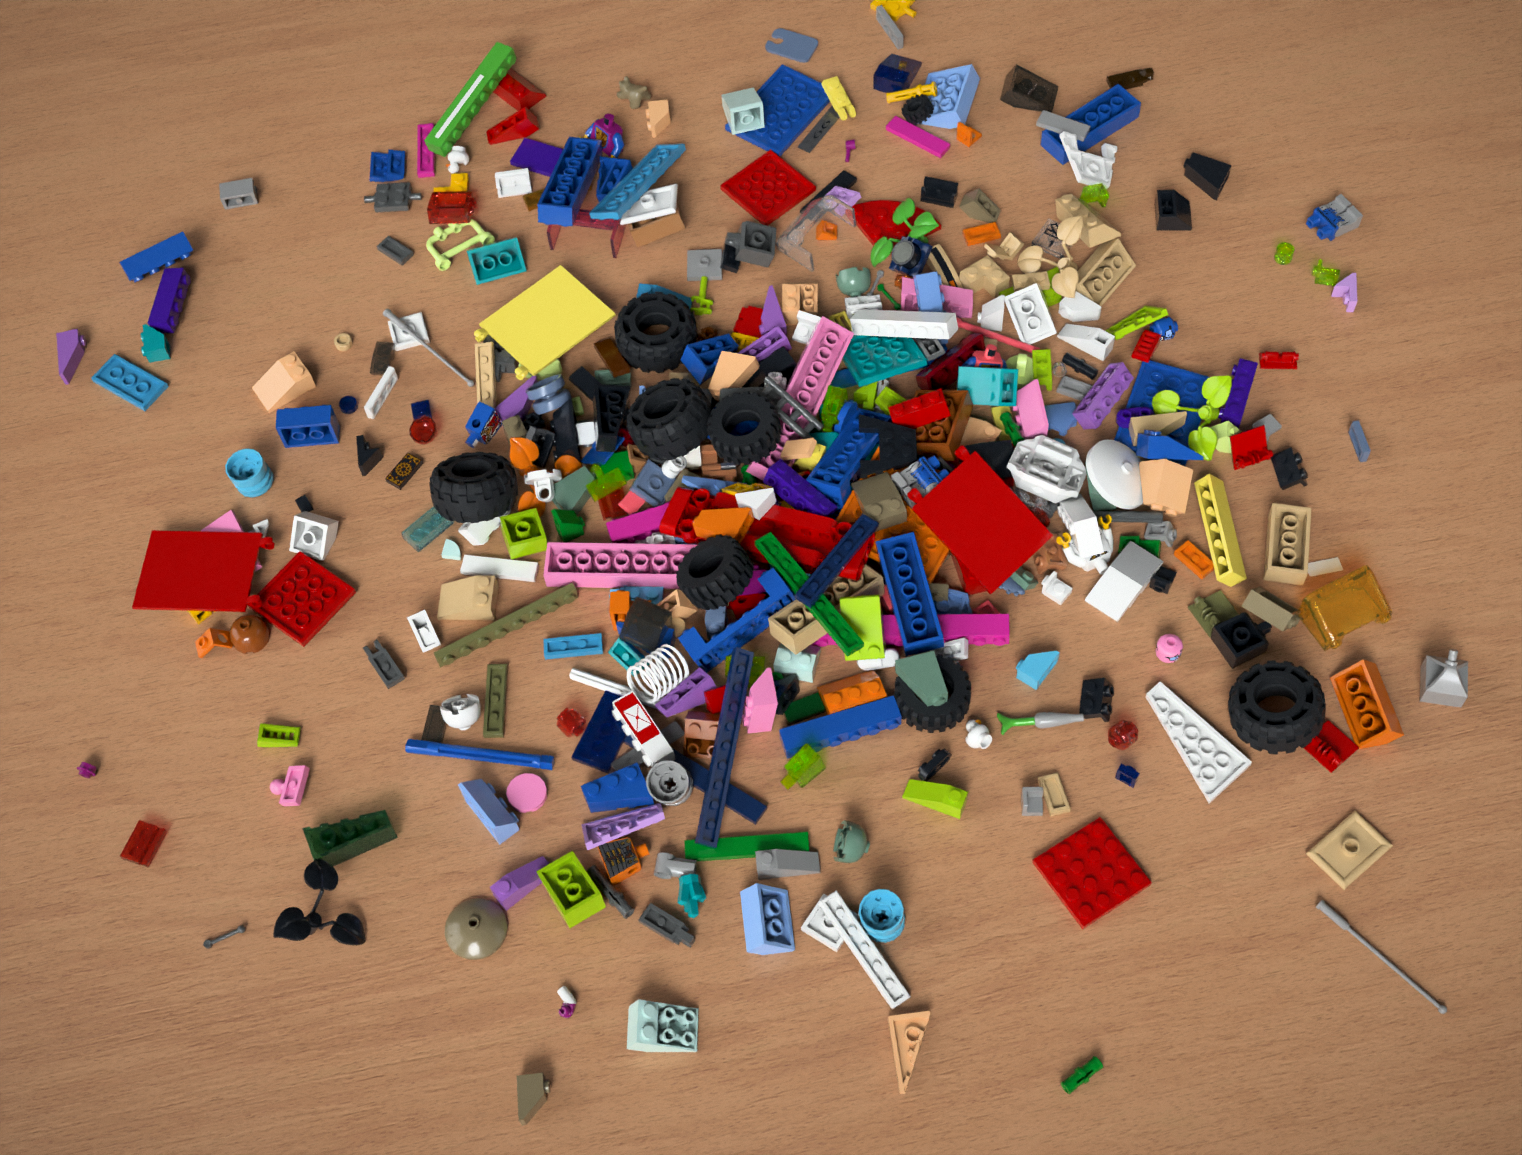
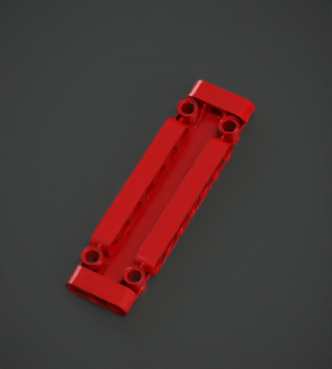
M677 487L660 522L659 531L662 534L682 538L687 544L696 542L698 545L699 542L706 541L707 539L696 536L693 527L695 517L700 514L701 510L739 508L735 495L722 492L712 496L708 490L702 488L695 491ZM773 505L760 520L754 518L740 545L752 560L770 564L756 548L755 541L771 532L805 573L812 574L852 525L848 522H840L838 524L837 521L829 517ZM875 532L837 577L855 581L860 579L874 545Z

